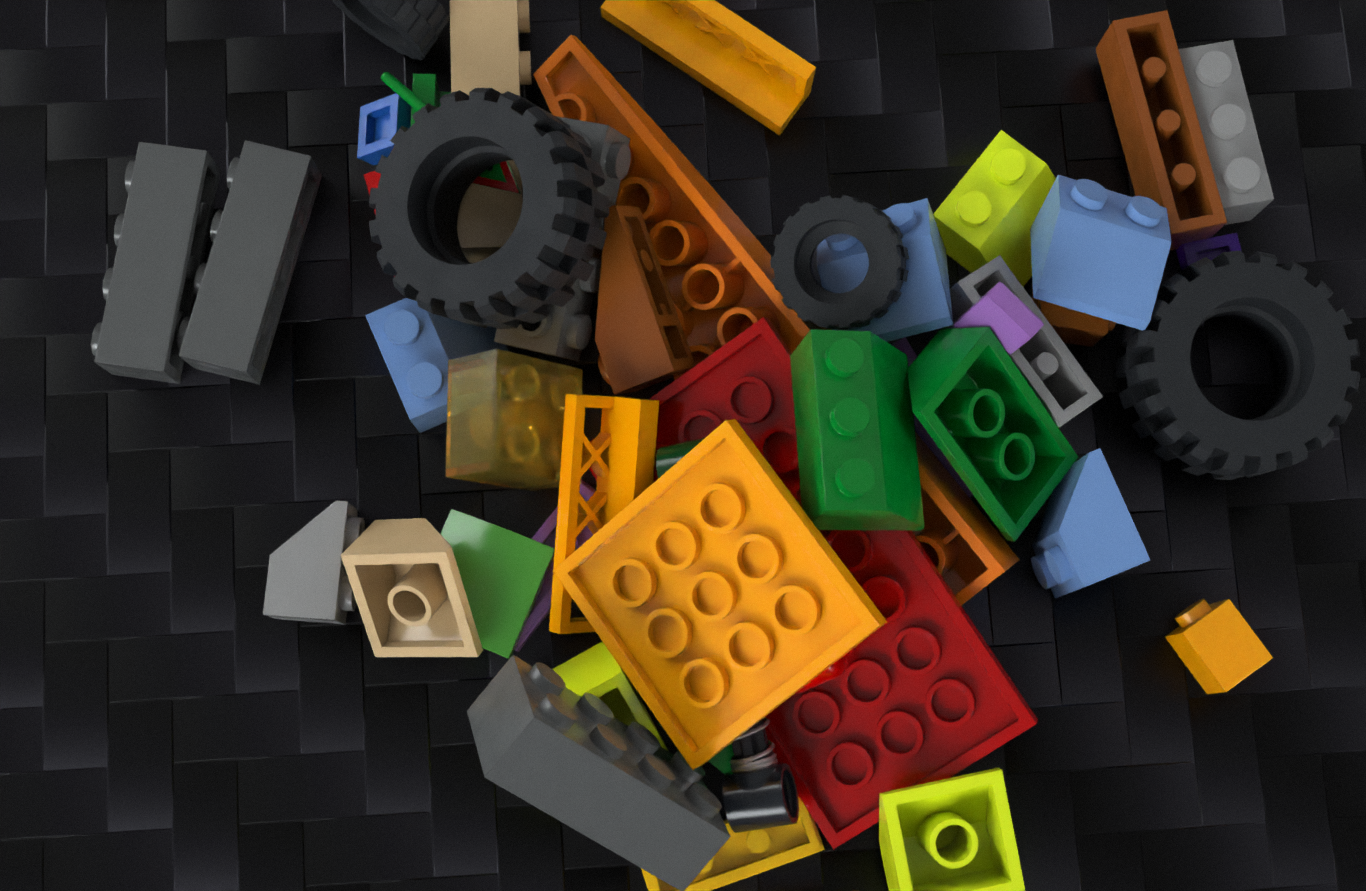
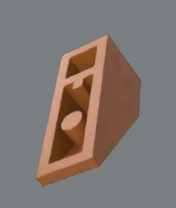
M624 205L609 207V216L604 219V231L607 232L601 257L595 342L600 353L598 356V367L603 379L611 385L614 395L642 390L685 373L696 366L640 207Z

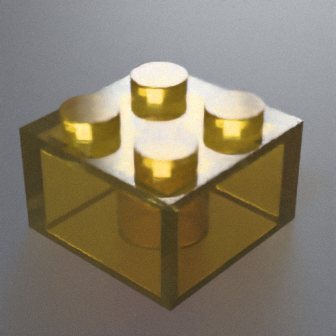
M500 349L448 360L446 477L529 491L559 487L566 394H582V369Z

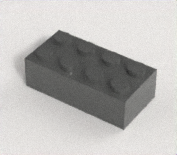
M512 655L467 710L483 774L486 779L680 891H684L731 837L719 813L722 805L704 783L705 771L702 766L692 770L679 750L672 754L661 747L658 739L641 724L632 722L627 726L614 718L610 708L593 694L585 692L581 697L566 688L563 679L543 663L536 662L534 666H531L517 656Z

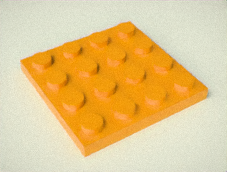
M736 419L725 420L553 570L692 770L709 761L887 623L886 619Z

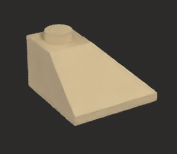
M426 518L374 520L341 554L375 657H479L482 653L483 648L452 547Z

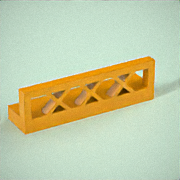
M605 0L600 7L601 17L779 136L811 92L816 70L814 65L715 0Z
M566 394L553 570L575 551L576 537L586 525L594 535L653 484L659 411L658 400L622 396ZM585 408H602L601 431L590 443L584 434ZM591 467L597 475V486L595 493L586 502L579 493L580 478ZM553 572L549 631L557 634L595 632L586 617L570 618L572 597Z

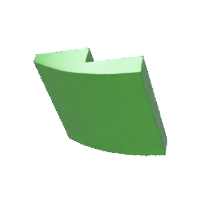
M451 509L441 535L452 547L482 648L510 659L552 564L555 548Z

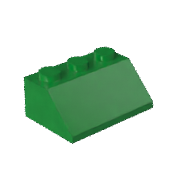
M990 327L940 329L907 369L912 412L1007 541L1015 542L1077 460L1078 455Z
M811 329L790 355L802 509L818 530H922L925 528L914 416L907 373L909 367L907 354L870 331Z

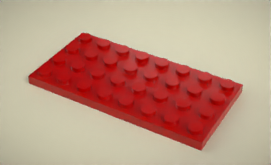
M763 317L649 399L659 401L653 483L658 479L656 454L660 447L705 438L725 420L736 419L802 507L790 363L792 352L769 318ZM589 467V470L591 471L592 475L597 481V475L595 474L593 469ZM819 530L886 619L887 623L852 649L851 655L847 656L848 662L842 675L802 693H795L765 716L770 719L765 729L767 739L775 744L773 753L777 754L778 762L787 763L791 768L798 796L833 850L879 822V793L950 778L1033 727L1038 722L1037 717L911 530Z

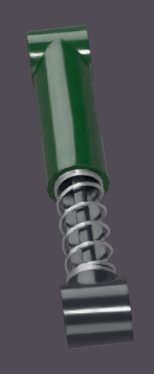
M705 438L660 447L656 454L658 479ZM766 717L730 743L734 753L729 762L732 764V769L725 774L722 786L727 820L735 833L796 824L799 818V799L795 779L789 765L778 762L777 754L773 753L775 744L767 739L765 727L769 724L770 719Z

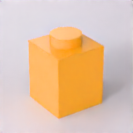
M1204 598L1198 600L1175 617L1180 626L1165 636L1207 694L1229 691L1273 658L1230 599L1208 604Z

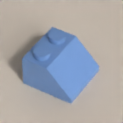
M1057 175L1030 228L1033 298L1142 331L1145 330L1151 320L1172 243L1167 208L1144 196L1130 197L1107 190L1097 182L1089 179L1075 180Z
M928 198L911 203L895 204L886 210H882L891 218L890 221L899 228L903 235V238H901L903 246L908 249L909 259H906V270L909 271L907 282L904 281L900 289L902 294L898 301L893 302L887 308L889 312L883 317L874 318L869 321V325L861 328H849L847 331H870L888 342L953 325L946 248ZM835 234L820 242L817 246V268L822 287L833 293H845L861 284L869 267V258L864 245L857 238L848 234Z
M408 298L365 315L408 417L419 433L524 388L506 345L494 342L497 328L491 326L483 328L430 313L418 307L417 301Z
M1100 448L1087 453L1074 462L1053 490L1032 543L1036 556L1031 558L1034 573L1044 589L1051 588L1055 598L1150 561V557Z

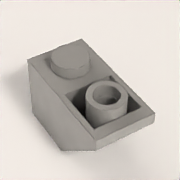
M348 501L333 502L270 554L263 615L280 620L346 624L347 611H355L357 603L341 554L365 531L364 518H358L357 508Z

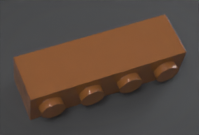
M1168 11L1114 20L1097 45L1096 53L1135 196L1150 198L1160 206L1167 208L1172 240L1170 250L1178 249L1184 243L1211 238L1227 223Z

